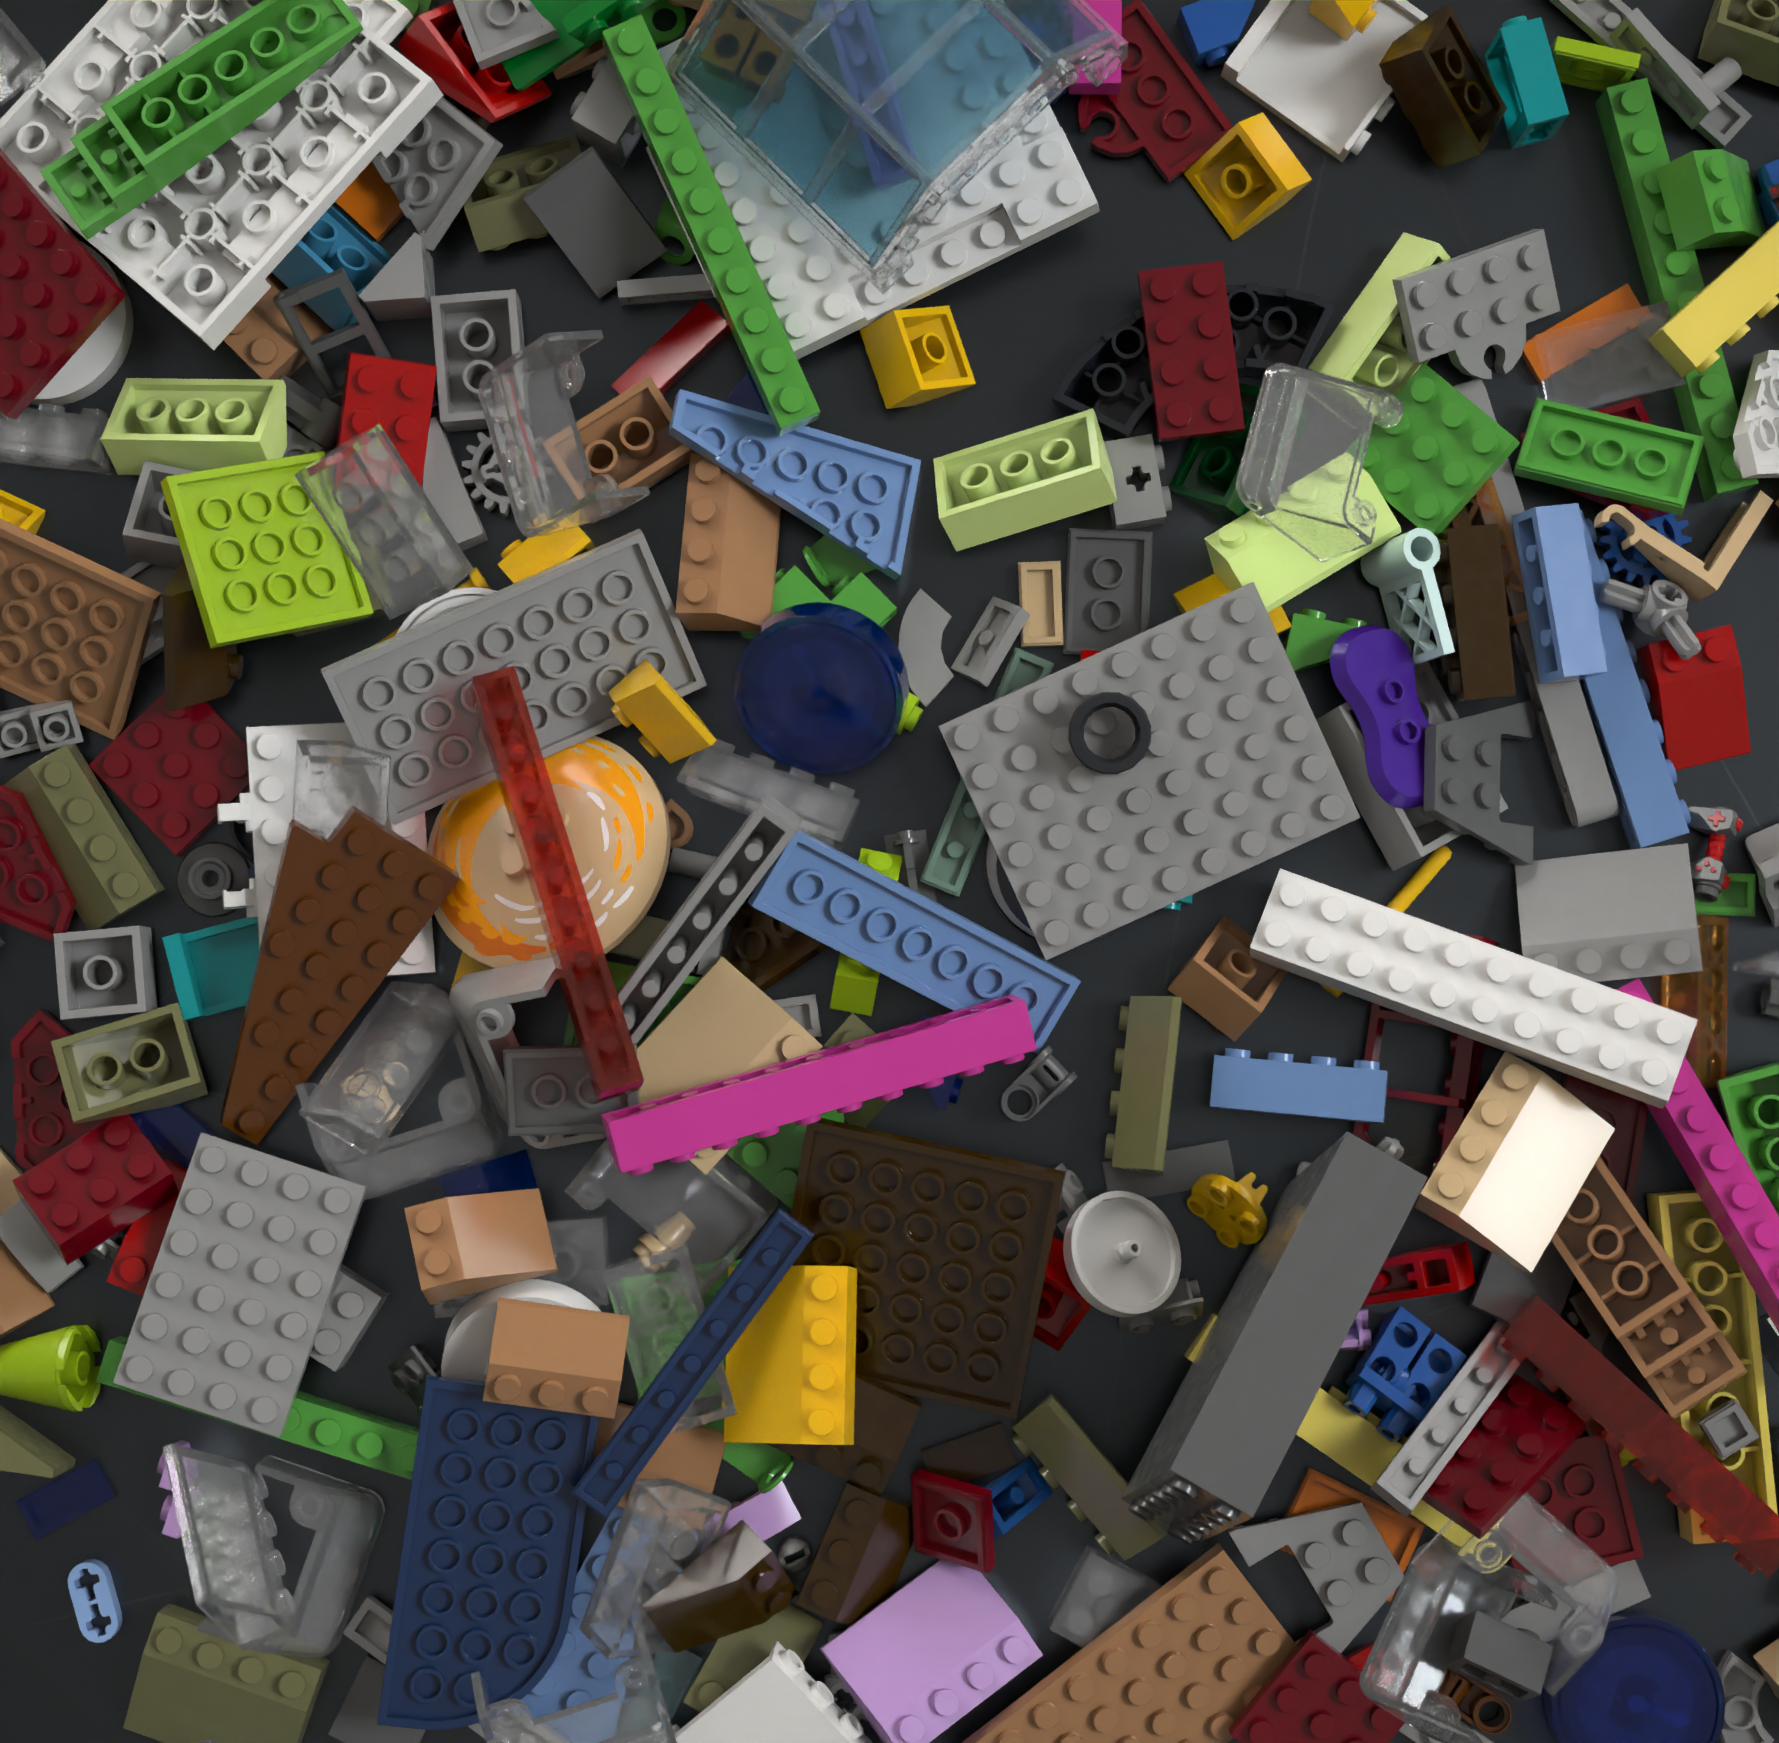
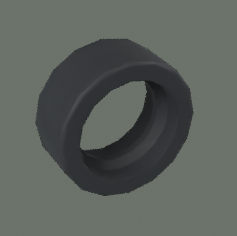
M1101 692L1086 698L1075 709L1069 722L1068 740L1074 755L1085 767L1101 774H1119L1133 768L1144 758L1151 743V724L1146 711L1133 698L1119 692ZM1104 707H1115L1124 711L1132 719L1135 726V740L1132 747L1124 755L1115 759H1104L1095 755L1087 747L1084 739V727L1088 718L1095 711Z

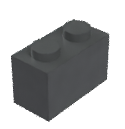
M1475 1610L1458 1619L1445 1667L1508 1698L1523 1703L1541 1695L1554 1646L1539 1640L1538 1634L1531 1630L1514 1628L1501 1622V1617L1491 1611Z

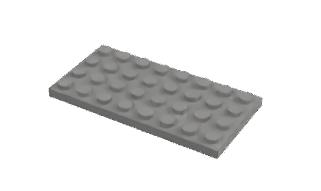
M641 529L630 532L321 669L323 677L393 825L622 724L610 710L615 703L608 692L645 659L654 666L681 697L707 686Z

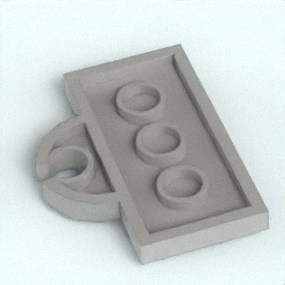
M1532 229L1392 280L1410 362L1420 363L1448 353L1452 364L1462 374L1474 378L1492 379V371L1484 362V354L1489 346H1493L1496 352L1494 362L1496 373L1506 374L1512 370L1522 356L1526 343V324L1561 311L1544 229Z

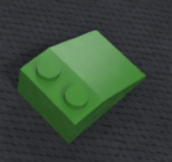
M1723 149L1696 150L1656 169L1677 251L1751 245L1766 232L1747 160Z

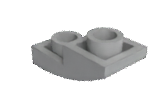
M72 700L47 702L0 712V759L39 748L41 752L60 748L65 744L84 742Z
M21 1200L0 1215V1238L47 1293L53 1292L84 1267L79 1258L66 1265Z

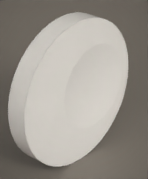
M1128 1191L1106 1192L1082 1204L1068 1222L1063 1241L1065 1266L1076 1290L1094 1308L1116 1317H1134L1157 1308L1172 1294L1181 1271L1180 1245L1172 1224L1165 1214L1150 1200Z

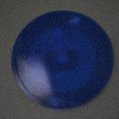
M822 602L798 604L779 611L768 618L756 630L738 662L734 679V696L737 710L745 728L755 742L779 761L791 767L815 773L848 771L866 764L879 755L894 737L904 715L909 695V681L905 662L890 636L877 623L862 613L842 605Z
M1617 1612L1577 1629L1557 1651L1548 1670L1545 1683L1544 1704L1546 1717L1557 1743H1717L1724 1723L1725 1698L1723 1686L1716 1666L1708 1653L1694 1638L1676 1625L1647 1613Z

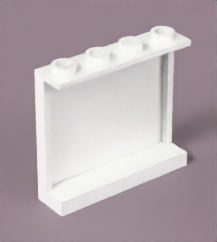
M1271 0L1225 62L1221 77L1339 161L1343 162L1350 151L1358 155L1372 135L1366 129L1375 118L1382 122L1396 102L1391 98L1394 91L1384 81L1379 63L1393 41L1426 19L1428 15L1407 0H1389L1388 2L1380 0L1373 8L1378 14L1366 31L1361 34L1356 30L1350 39L1346 41L1308 12L1312 0Z
M778 1641L772 1645L769 1657L685 1726L680 1728L675 1724L663 1735L661 1743H873L863 1733L862 1725L858 1719L849 1712L845 1714L834 1702V1697L829 1688L821 1681L816 1682L805 1671L800 1657L794 1651L786 1650Z

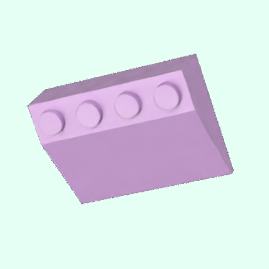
M941 1559L820 1648L883 1743L931 1742L1043 1656L1019 1618L980 1571Z

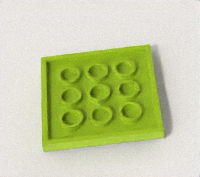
M324 451L166 476L160 482L211 648L364 619L374 613Z

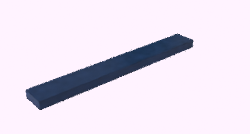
M779 1207L577 1483L571 1494L605 1519L608 1518L815 1234L813 1231Z

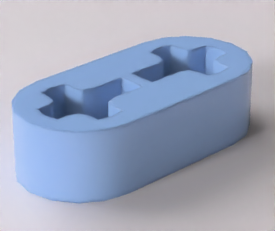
M87 1559L70 1571L67 1579L68 1589L83 1636L89 1641L101 1643L111 1639L118 1633L123 1623V1616L109 1568L100 1560ZM85 1569H88L90 1575L98 1574L99 1582L93 1585L95 1598L92 1596L89 1585L81 1586L79 1578L85 1575ZM95 1604H98L102 1617L109 1616L111 1619V1623L105 1627V1632L102 1631L100 1626L93 1627L91 1624V1620L97 1616Z

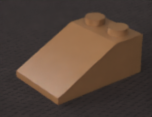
M539 1188L445 1197L404 1208L421 1291L430 1305L558 1272Z

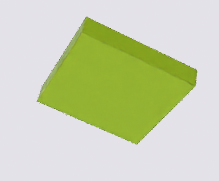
M1557 36L1550 47L1560 83L1603 92L1607 87L1627 83L1637 71L1641 54L1560 36Z

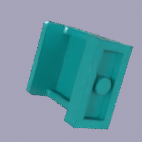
M246 917L186 934L177 933L162 937L179 1005L185 1021H194L246 1007L259 954L257 918Z

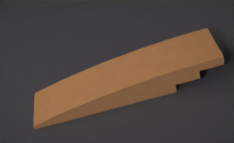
M1599 1156L1551 1241L1670 1416L1675 1419L1748 1371Z

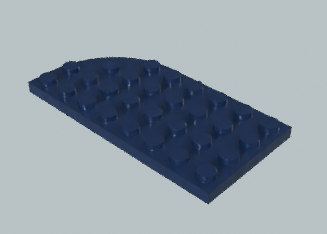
M426 1375L377 1725L424 1730L455 1729L473 1725L490 1719L519 1702L545 1676L562 1647L571 1616L586 1512V1504L571 1494V1492L593 1463L599 1417L483 1401L485 1382Z

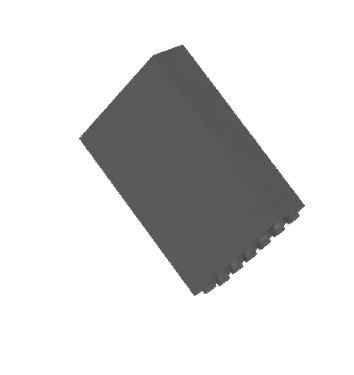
M1346 1132L1286 1185L1267 1221V1231L1255 1244L1218 1317L1121 1497L1123 1501L1130 1504L1128 1510L1133 1515L1147 1522H1152L1153 1518L1169 1527L1166 1532L1171 1537L1187 1545H1190L1192 1541L1196 1543L1204 1541L1254 1517L1428 1177L1353 1134Z

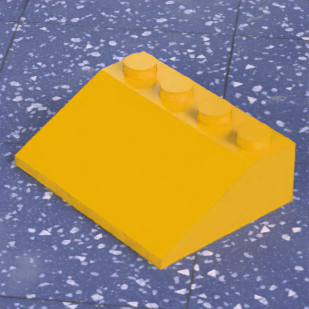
M850 1266L790 1267L726 1355L724 1442L854 1445L857 1268ZM728 1267V1277L735 1267Z

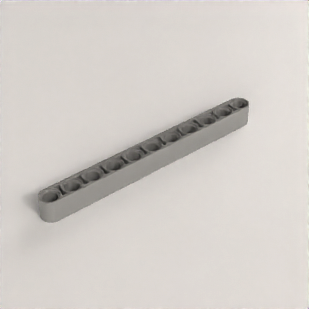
M1480 378L1453 386L1497 422L1487 390ZM1507 458L1471 498L1469 505L1476 526L1499 524L1509 631L1531 701H1535V713L1568 817L1575 828H1579L1617 816L1618 803L1579 680L1540 684L1512 522V516L1525 510L1509 459Z

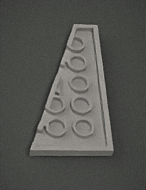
M441 97L387 159L378 153L372 162L384 182L391 186L400 201L399 207L406 218H409L424 242L425 248L433 251L503 144Z

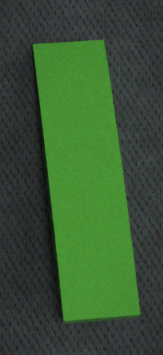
M264 0L101 105L100 107L104 111L105 116L71 137L70 140L75 148L40 170V173L88 240L165 188L229 141L307 79L364 29L343 0Z

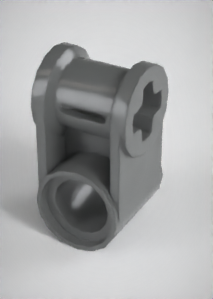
M1049 1045L1036 1055L1021 1070L1022 1073L999 1095V1111L1007 1120L1013 1122L1029 1120L1049 1101H1053L1078 1077L1074 1071L1068 1072L1052 1055L1053 1049ZM1043 1066L1053 1075L1056 1081L1044 1070ZM1013 1091H1022L1029 1098V1109L1023 1115H1016L1008 1108L1007 1100Z

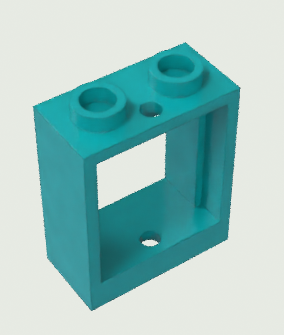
M1526 16L1515 17L1502 24V28L1499 29L1484 54L1491 80L1507 107L1502 118L1511 149L1552 139L1569 115L1542 18L1538 17L1527 20Z

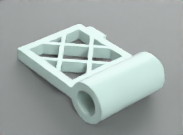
M1415 528L1386 541L1363 555L1360 562L1364 578L1370 584L1379 587L1390 630L1397 633L1405 641L1411 653L1409 637L1415 641L1412 654L1414 666L1455 652L1433 567L1440 558V544L1437 537L1425 528ZM1420 586L1424 594V602L1418 597ZM1397 594L1404 600L1402 610L1400 609ZM1415 612L1421 617L1419 627L1413 622ZM1431 628L1433 629L1437 646L1429 639Z

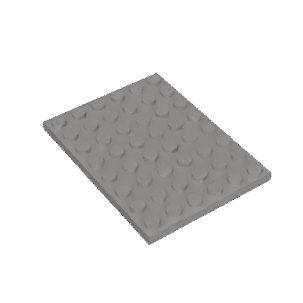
M1254 582L939 726L1045 960L1051 959L1360 818ZM1101 692H1119L1133 698L1146 711L1151 724V743L1144 758L1133 768L1119 774H1101L1085 767L1074 755L1068 740L1069 722L1075 709L1086 698ZM1104 707L1095 711L1088 718L1084 727V739L1087 747L1095 755L1104 759H1115L1124 755L1132 747L1135 740V726L1132 719L1124 711L1115 707Z

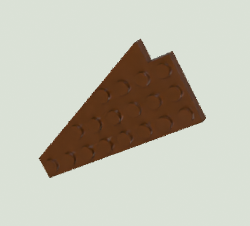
M353 805L327 839L295 819H292L288 826L220 1115L222 1126L255 1145H258L460 880L456 871Z

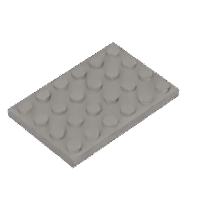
M201 1132L113 1383L269 1435L282 1437L368 1187Z

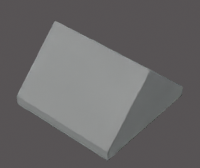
M414 232L358 295L375 320L390 321L432 318L430 296H435L433 258L428 249L425 248L422 238Z

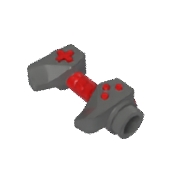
M1690 806L1688 809L1691 822L1687 826L1709 835L1705 857L1690 863L1694 897L1701 902L1713 903L1718 900V895L1721 894L1722 889L1728 888L1731 880L1721 862L1726 838L1736 837L1737 831L1742 829L1743 822L1734 810L1726 807L1714 806L1706 808Z

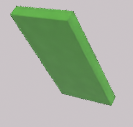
M1537 398L1515 465L1514 475L1682 516L1705 437Z

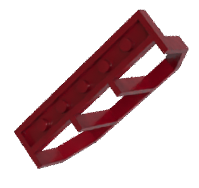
M1463 934L1496 947L1500 945L1499 942L1483 936ZM1372 1002L1364 1060L1379 1062L1385 1020L1428 1026L1435 1025L1400 1012L1387 1011L1386 1007ZM1454 1032L1451 1038L1450 1051L1451 1055L1455 1057L1453 1071L1447 1074L1445 1080V1097L1387 1088L1386 1097L1447 1106V1113L1442 1115L1438 1127L1439 1139L1443 1140L1441 1155L1435 1159L1432 1173L1478 1098L1485 1044ZM1355 1121L1353 1135L1376 1147V1143L1368 1133L1370 1123Z

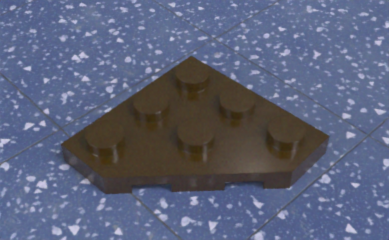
M752 891L729 921L728 926L732 927L726 951L722 950L720 956L725 958L761 991H764L829 946L752 907L748 903L753 893Z

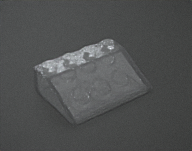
M716 739L717 741L710 747L690 755L679 773L677 783L685 793L747 816L752 813L764 795L768 793L802 818L799 830L842 851L860 805V800L853 798L855 790L834 782H831L829 788L813 783L814 775L791 767L789 774L773 768L774 760L756 753H751L749 759L733 753L735 750L734 745Z
M174 1444L163 1446L196 1605L244 1651L293 1632L290 1615L295 1613V1606L290 1592L287 1588L283 1587L281 1576L286 1574V1567L281 1553L278 1549L275 1550L272 1537L277 1536V1528L271 1513L265 1509L263 1499L268 1498V1489L260 1473L255 1475L243 1461Z

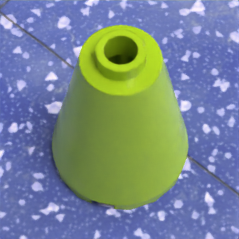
M72 1325L0 1345V1395L71 1412L83 1411L82 1408H90L95 1403L101 1383L96 1382L101 1366H95L94 1352H101V1346L95 1331L88 1325Z

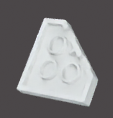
M1767 350L1753 357L1733 434L1735 445L1733 457L1736 467L1741 472L1742 479L1779 478V350Z

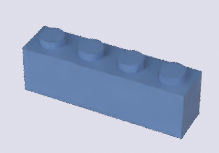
M1579 503L1534 507L1512 516L1540 684L1581 680L1606 673V649L1602 643L1598 619L1599 608L1595 602L1591 579L1592 567L1588 560L1584 538L1585 526L1581 518Z
M1225 1048L1224 1056L1214 1055L1210 1107L1384 1124L1388 1071L1379 1070L1380 1062L1354 1060L1352 1068L1336 1066L1337 1058L1311 1056L1310 1064L1293 1062V1054L1268 1052L1267 1060L1250 1058V1050Z

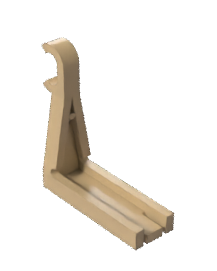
M1760 490L1754 495L1749 505L1744 501L1741 502L1703 561L1647 526L1621 505H1610L1598 513L1594 520V528L1602 527L1609 522V518L1613 519L1627 532V538L1621 542L1622 550L1633 545L1672 583L1682 588L1688 598L1697 603L1718 590L1774 500Z

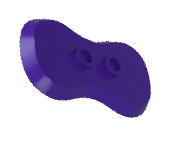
M1366 625L1351 629L1334 642L1330 654V668L1336 687L1350 705L1360 723L1364 736L1365 761L1369 780L1378 795L1394 807L1415 808L1424 805L1425 727L1431 725L1427 721L1418 701L1412 653L1405 641L1397 633L1385 627Z

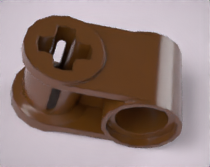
M1448 1668L1434 1688L1428 1687L1425 1692L1442 1707L1456 1716L1459 1715L1488 1735H1497L1504 1732L1511 1723L1512 1711L1510 1706L1498 1692ZM1489 1701L1497 1702L1500 1706L1498 1716L1491 1721L1481 1720L1479 1718L1481 1706Z

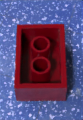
M129 1114L110 1118L12 1180L21 1202L66 1265H69L179 1194L171 1170Z

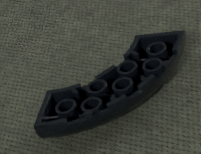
M1258 283L1226 285L1238 377L1261 379L1293 390L1337 304L1313 294L1288 287L1282 289L1260 286ZM1141 308L1113 328L1111 327L1104 332L1080 356L1066 374L1052 398L1053 404L1067 416L1093 408L1101 434L1112 440L1129 438L1142 419L1154 408Z

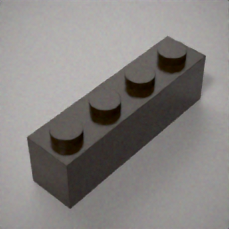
M1499 524L1445 529L1440 533V540H1438L1441 554L1436 564L1437 566H1443L1445 583L1439 584V593L1443 608L1448 609V627L1455 652L1452 653L1454 668L1448 669L1449 691L1451 694H1456L1457 703L1515 696L1516 689Z

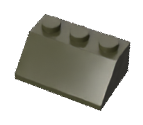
M576 134L494 158L464 204V210L478 252L501 250L509 246L510 243L527 238L539 239L549 234L524 201L523 195L582 153Z

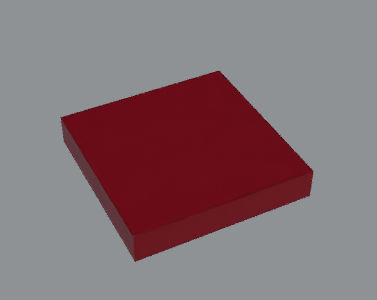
M922 1469L915 1471L911 1475L914 1551L986 1574L995 1567L992 1490Z

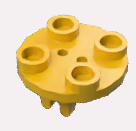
M1253 1172L1248 1173L1238 1182L1212 1173L1202 1175L1192 1187V1195L1187 1200V1206L1190 1211L1196 1216L1203 1218L1216 1231L1220 1242L1229 1248H1237L1240 1243L1245 1245L1257 1243L1267 1231V1218L1260 1203L1268 1188L1266 1185H1261L1256 1189L1252 1187V1183L1256 1179V1175Z

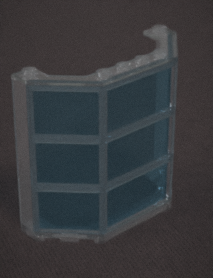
M704 0L675 53L669 59L666 70L676 92L884 295L914 265L912 252L920 241L915 235L923 225L921 224L923 220L926 219L929 223L934 221L940 210L1066 87L1076 83L1079 78L1076 75L1077 73L1084 71L1085 77L1098 87L1127 59L1128 42L1084 0Z

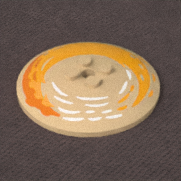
M593 736L445 802L431 831L427 853L456 871L460 877L458 883L434 913L446 935L469 957L491 969L564 954L567 963L560 972L564 973L591 963L608 953L621 943L645 917L661 888L666 874L671 843L670 823L666 805L655 781L647 770L624 749L608 740ZM539 837H548V845L544 851L535 855L531 854L532 843Z

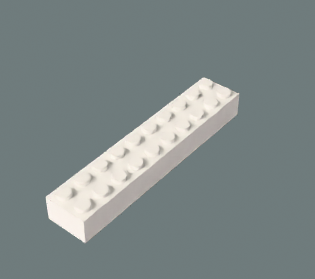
M1281 868L1250 945V958L1661 1109L1669 1101L1698 1020Z

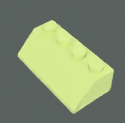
M1403 232L1308 368L1329 393L1371 422L1374 421L1422 364L1425 363L1427 365L1430 361L1428 359L1420 363L1410 362L1392 280L1451 259L1439 243Z
M126 378L100 440L118 475H140L144 461L192 471H204L283 458L287 448L286 385L284 380Z
M1093 408L933 459L939 520L956 552L1117 502L1112 467Z
M1344 454L1205 537L1204 540L1214 574L1231 591L1254 582L1269 613L1402 531L1370 474L1347 454Z

